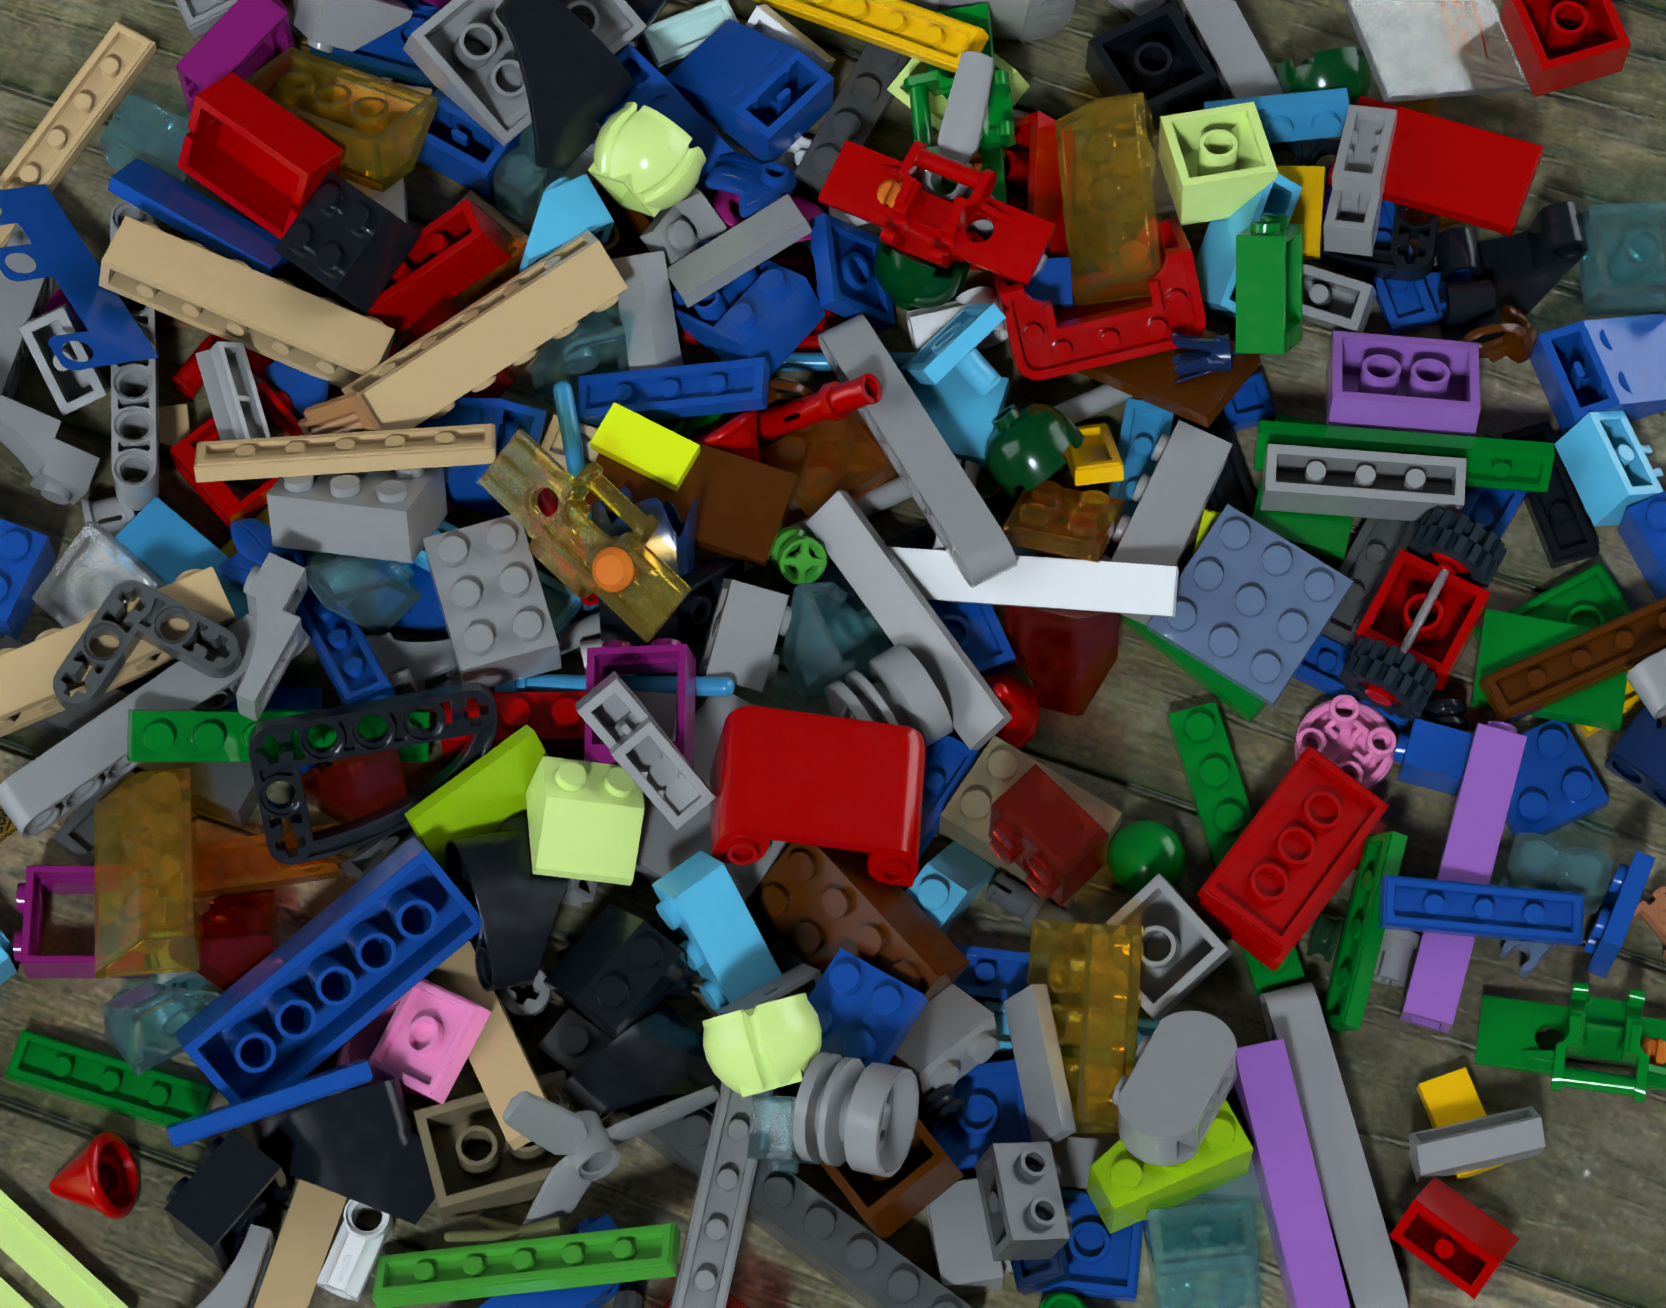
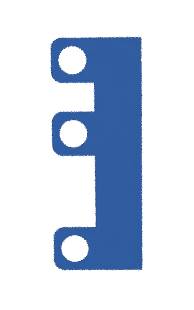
M46 184L0 190V208L2 211L0 225L19 223L32 243L0 248V270L7 279L12 281L54 277L88 330L53 336L49 339L48 344L61 365L69 370H82L159 358L119 295L98 286L100 266ZM12 253L26 254L35 261L36 269L30 273L15 272L5 264V258ZM68 341L83 342L92 349L93 357L85 362L73 361L63 354L62 346Z

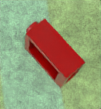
M263 380L256 384L264 415L268 417L283 436L304 435L298 425L297 418L294 416L297 412L288 396L282 390L274 393ZM212 417L169 450L175 469L230 531L232 521L242 518H255L268 506L267 493L280 477L271 478L241 501L223 481L196 483L194 464L197 443L220 441L214 417Z

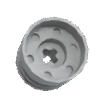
M900 643L868 662L873 685L860 672L853 670L845 676L846 685L837 680L824 689L825 698L833 716L914 728L922 734L925 740V748L953 731L948 708L936 685L919 660L907 647Z
M820 1052L812 1059L804 1073L797 1093L793 1114V1141L798 1156L806 1161H823L825 1165L841 1166L846 1161L854 1171L882 1177H892L901 1168L908 1155L916 1128L919 1090L917 1078L912 1069L875 1062L865 1067L861 1059L853 1057L842 1058L838 1054Z

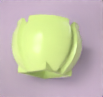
M627 102L622 109L612 114L599 130L594 143V162L587 171L618 206L655 217L659 211L677 205L690 194L699 181L702 167L706 163V157L700 147L689 148L692 138L669 118L646 105H643L637 112V104L635 102Z
M806 993L755 1006V1009H741L702 1021L704 1027L703 1048L708 1064L714 1074L727 1087L742 1095V1098L801 1082L812 1059L820 1053L822 1046V1029L819 1018L808 1001Z

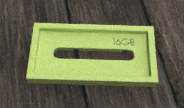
M0 1189V1249L53 1296L57 1302L64 1308H129ZM0 1277V1308H34Z

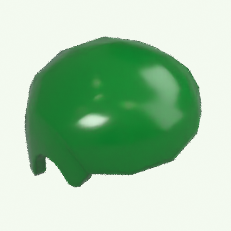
M1137 820L1120 829L1111 839L1106 862L1114 881L1129 893L1137 894L1158 874L1165 877L1171 885L1180 881L1184 874L1186 852L1177 833L1160 821Z

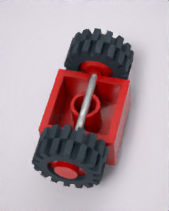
M1441 508L1427 510L1409 544V552L1400 549L1356 631L1354 648L1339 674L1340 682L1345 684L1344 687L1348 691L1356 692L1355 697L1360 700H1367L1370 702L1369 705L1375 708L1380 707L1391 716L1395 713L1401 719L1408 717L1414 720L1417 717L1419 718L1433 690L1440 694L1443 693L1487 608L1490 592L1485 590V587L1488 588L1507 552V549L1504 548L1505 544L1502 540L1496 539L1497 535L1493 531H1485L1483 524L1479 522L1474 524L1469 521L1470 517L1463 514L1459 517L1454 511L1446 509L1445 512Z

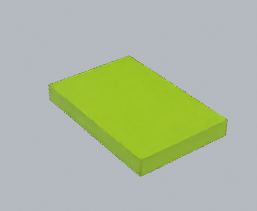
M527 724L404 814L423 847L449 878L445 861V847L450 839L496 832L508 820L527 815L525 792L542 757L548 756L537 734ZM464 884L456 885V887L459 889Z

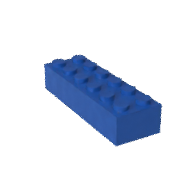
M412 836L174 1034L183 1050L229 1103L303 1079L479 933L481 926L480 914L415 836Z

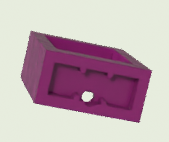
M237 0L180 60L176 68L187 110L190 113L195 96L230 72H233L264 94L297 59L293 40L294 34L291 30L288 16L289 10L281 0Z
M664 638L654 640L652 645L632 646L631 643L626 641H607L602 644V647L587 648L586 694L614 671L618 675L677 672L676 741L672 742L694 768L696 659L688 645L682 644L679 640ZM585 722L584 761L620 765L610 754V749Z
M27 866L26 883H18L16 892L18 913H23L22 931H15L13 938L14 960L20 961L27 977L150 978L151 959L147 948L152 942L155 880L149 866ZM46 894H127L123 956L42 955Z

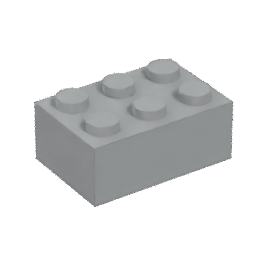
M443 467L280 477L267 493L273 546L412 563L424 547L423 538L432 536L448 514Z
M520 513L423 538L427 564L462 683L478 682L487 688H491L513 679L519 680L562 668L559 643Z

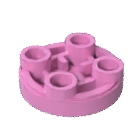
M1344 694L1318 705L1304 717L1295 738L1294 755L1297 761L1306 747L1310 745L1372 791L1384 781L1391 769L1397 740L1386 719L1376 709L1357 701L1351 695Z

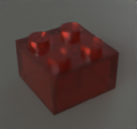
M1037 764L1032 766L991 805L988 836L991 839L989 842L991 849L1006 864L1010 865L1015 862L1027 874L1025 880L1030 888L1042 899L1047 900L1051 897L1061 907L1104 866L1109 834Z

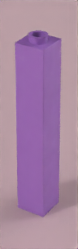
M1488 721L1487 725L1477 724L1473 733L1435 880L1489 885L1527 736L1516 733V727L1499 721ZM1421 932V939L1414 958L1399 1020L1448 1034L1456 1015L1475 937Z
M1284 1038L1237 1048V1079L1233 1085L1245 1133L1254 1148L1252 1162L1288 1308H1351Z

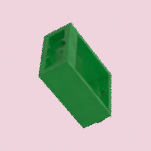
M1263 215L1260 216V221L1251 222L1250 227L1236 235L1235 353L1285 354L1302 341L1303 224H1289V216Z

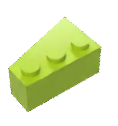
M1225 1099L1196 1155L1192 1159L1170 1166L1149 1164L1133 1156L1120 1139L1090 1166L1086 1191L1109 1234H1112L1248 1173L1254 1148Z

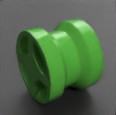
M791 526L780 530L770 560L789 582L796 585H806L814 582L823 574L827 565V554L823 546L815 540L809 531L802 527ZM800 546L799 551L794 556H789L790 553Z

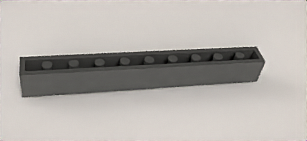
M568 1008L537 1046L540 1064L552 1073L564 1070L568 1080L576 1070L613 1040L571 1008ZM673 1100L641 1103L615 1110L610 1116L617 1122H621ZM703 1107L638 1137L698 1182L713 1114ZM760 1150L746 1218L864 1307L973 1308Z

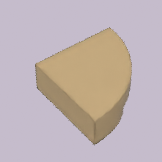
M187 403L159 407L161 446L170 449L191 433Z

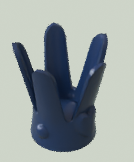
M1171 333L1172 342L1176 347L1197 350L1179 353L1173 357L1172 361L1177 365L1175 373L1178 375L1187 374L1176 379L1175 384L1210 372L1232 373L1231 356L1245 354L1235 353V350H1230L1229 334L1207 338Z

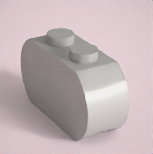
M1180 1011L1162 1018L1152 1037L1145 1035L1141 1040L1135 1055L1136 1065L1130 1076L1123 1075L1120 1078L1113 1095V1104L1117 1105L1120 1139L1125 1148L1139 1160L1153 1165L1170 1166L1186 1162L1196 1155L1237 1079V1042L1231 1029L1222 1020L1205 1012Z

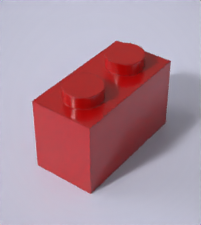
M1435 1176L1413 1200L1389 1235L1390 1238L1473 1299L1477 1297L1491 1280L1520 1239Z

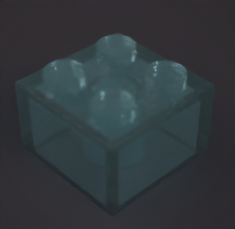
M1666 201L1588 205L1582 213L1588 241V251L1578 262L1585 316L1666 312Z

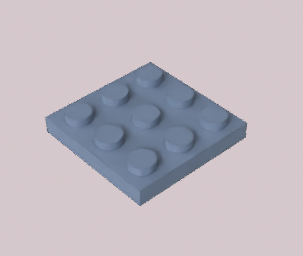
M1227 504L1178 578L1175 617L1153 616L1147 625V630L1273 708L1353 587L1354 581Z

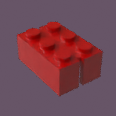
M230 72L195 96L187 127L191 131L185 135L177 167L281 240L329 170L337 175L344 149L242 78Z

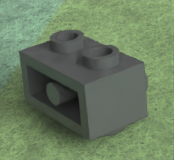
M992 1143L974 1165L993 1261L1053 1258L1070 1239L1072 1221L1069 1211L1063 1206L1060 1191L1062 1173L1058 1161L1054 1160L1051 1143Z

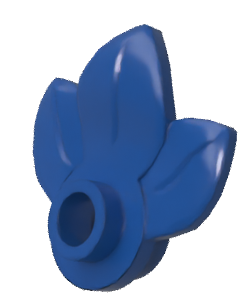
M728 154L718 158L720 166L714 168L709 173L704 184L705 188L722 190L740 195L739 213L742 218H749L786 194L791 196L796 190L797 178L791 170L781 163L767 162L764 164L747 155Z
M242 518L231 522V537L239 553L219 565L218 571L222 576L244 588L251 569L255 565L261 567L270 552L306 568L308 583L312 573V563L304 553L305 550L273 546L271 527L261 520Z

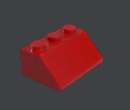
M1036 111L1014 120L1016 144L1005 149L1006 158H1003L1007 203L1055 223L1056 229L1044 253L1047 255V258L1070 257L1072 260L1077 131L1040 111ZM975 231L967 232V237L970 240L984 242ZM973 264L969 268V270L988 271Z

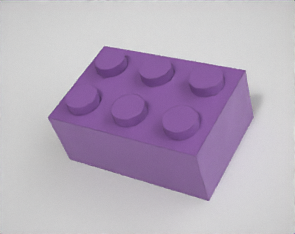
M1333 330L1326 369V425L1475 437L1480 414L1479 343Z

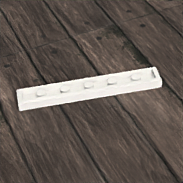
M888 547L926 600L1175 617L1179 567L1015 555L1017 559L1016 567L971 588L947 551Z

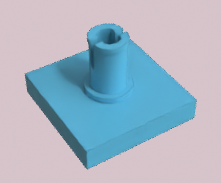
M968 303L900 368V371L914 384L936 385L955 368L979 396L986 395L1001 381L1002 377L975 347L1006 316L994 303Z

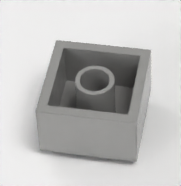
M1160 874L1154 877L1084 942L1150 1017L1155 1020H1161L1234 953L1170 882Z

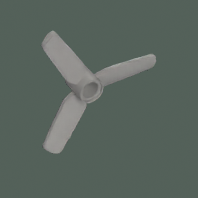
M965 51L960 56L937 140L940 155L974 168L969 163V160L979 149L995 60L993 57L981 52ZM924 170L920 179L925 191L950 202H953L956 196L968 199L974 190L958 183L956 189L949 194L943 188L942 176ZM829 206L830 216L852 226L858 227L870 224V222ZM977 220L969 226L984 241L991 237L994 230L992 223L986 220ZM1045 253L1032 278L1038 275L1047 263L1048 258Z
M712 1085L623 1120L609 1128H605L595 1111L585 1110L573 1113L527 1091L518 1093L510 1100L503 1113L505 1123L552 1154L566 1155L551 1169L522 1225L560 1216L566 1222L591 1182L605 1177L619 1164L620 1154L615 1147L616 1145L632 1140L716 1102L719 1094L715 1086Z

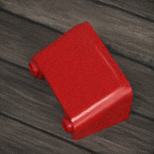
M1177 217L1149 223L1137 233L1134 240L1137 264L1072 279L1073 308L1053 309L1051 300L1041 301L1032 298L1025 292L1022 283H1017L991 272L1001 312L1006 316L1003 321L1018 371L1026 378L1045 380L1180 348L1173 344L1171 333L1201 337L1206 328V316L1192 249Z
M762 706L736 708L729 713L725 720L710 770V788L716 796L710 802L711 856L722 863L748 865L764 857L770 840L868 853V872L872 878L889 885L912 887L918 872L926 755L925 740L922 734L914 728L903 725Z

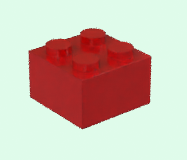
M1505 0L1500 15L1502 25L1534 97L1621 72L1631 46L1612 0Z

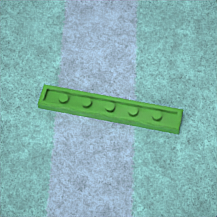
M676 1222L380 1255L378 1256L372 1300L377 1308H393L676 1277L681 1232Z

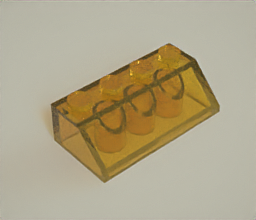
M289 47L244 80L344 149L337 173L339 177L380 192H384L414 169L438 107L437 97L293 47Z
M1139 92L1094 99L1055 121L1068 257L1071 259L1073 306L1150 296L1146 277L1155 274L1162 267L1165 260L1152 117L1144 93Z
M190 768L138 772L94 805L96 978L200 970L197 814Z
M1032 919L1028 986L1031 984H1047L1077 1127L1076 1132L1119 1133L1117 1105L1113 1104V1095L1120 1078L1123 1075L1130 1076L1135 1067L1138 1012L1141 1005L1139 989L1141 960L1143 957V926Z

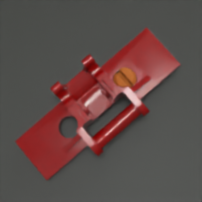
M846 140L817 199L820 203L882 227L880 240L886 245L945 269L954 260L961 263L966 261L1017 283H1022V285L1027 287L1056 229L1055 223L991 198L990 195L996 183L997 172L988 168L982 172L927 150V144L918 140L912 144L903 162ZM920 168L974 190L968 199L956 196L953 202L930 194L923 189L920 182L922 177ZM977 220L989 221L994 226L993 234L984 242H974L967 237L969 226Z

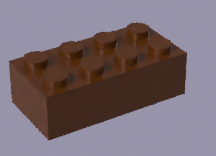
M791 843L749 896V899L813 968L820 970L822 975L839 949L842 948L923 993L929 1002L950 984L954 983L969 965L970 961L899 885L885 884L871 877L867 866L868 853Z
M801 1082L774 1089L771 1099L792 1128L795 1103ZM918 1117L908 1155L901 1168L892 1177H882L854 1171L846 1161L841 1166L825 1165L823 1161L819 1162L864 1221L883 1241L964 1177Z

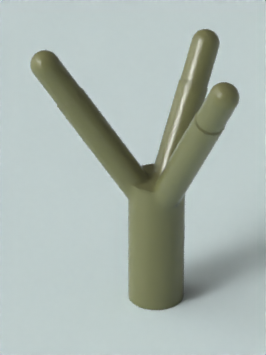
M480 1216L478 1219L479 1224L493 1230L449 1231L444 1234V1239L447 1242L514 1241L567 1235V1228L562 1216L524 1225H516L488 1216Z

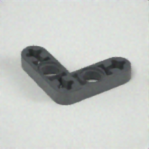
M128 580L118 584L111 591L54 676L53 690L60 705L67 711L82 713L92 709L100 701L141 639L215 679L228 677L239 668L242 661L241 648L236 636L230 630L143 582ZM137 597H140L143 609L141 611L132 609L124 619L126 629L129 632L125 633L118 626L126 614L123 602L125 600L134 602ZM173 618L185 620L189 623L188 633L179 640L166 639L162 636L161 630L168 620ZM201 631H203L201 636L204 644L213 649H219L222 644H225L228 653L226 659L218 656L213 662L210 661L208 650L197 643ZM110 635L118 639L119 647L109 657L101 658L91 652L92 644L98 637ZM86 660L92 667L84 680L88 691L86 693L77 691L71 697L67 684L70 681L78 684L87 671L84 663L81 661Z

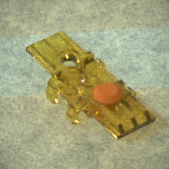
M518 429L478 480V483L527 529L526 533L532 538L528 550L566 587L581 598H587L594 592L645 642H649L692 590L645 545L659 527L660 521L652 514L646 516L602 474L603 468L596 461L588 464L574 478L523 429ZM544 488H550L558 497V508L552 516L544 515L538 508V495ZM592 491L633 531L624 533L622 536L613 537L603 532L587 516L592 510L585 501V496L588 492Z

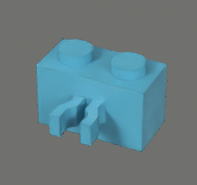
M1624 410L1588 412L1554 444L1594 527L1620 525L1627 507L1664 492L1659 483L1664 474L1661 468L1652 469L1647 458L1653 452L1649 445H1640Z

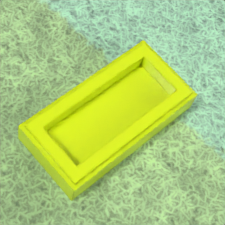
M615 402L590 441L592 450L676 492L701 452L699 444Z

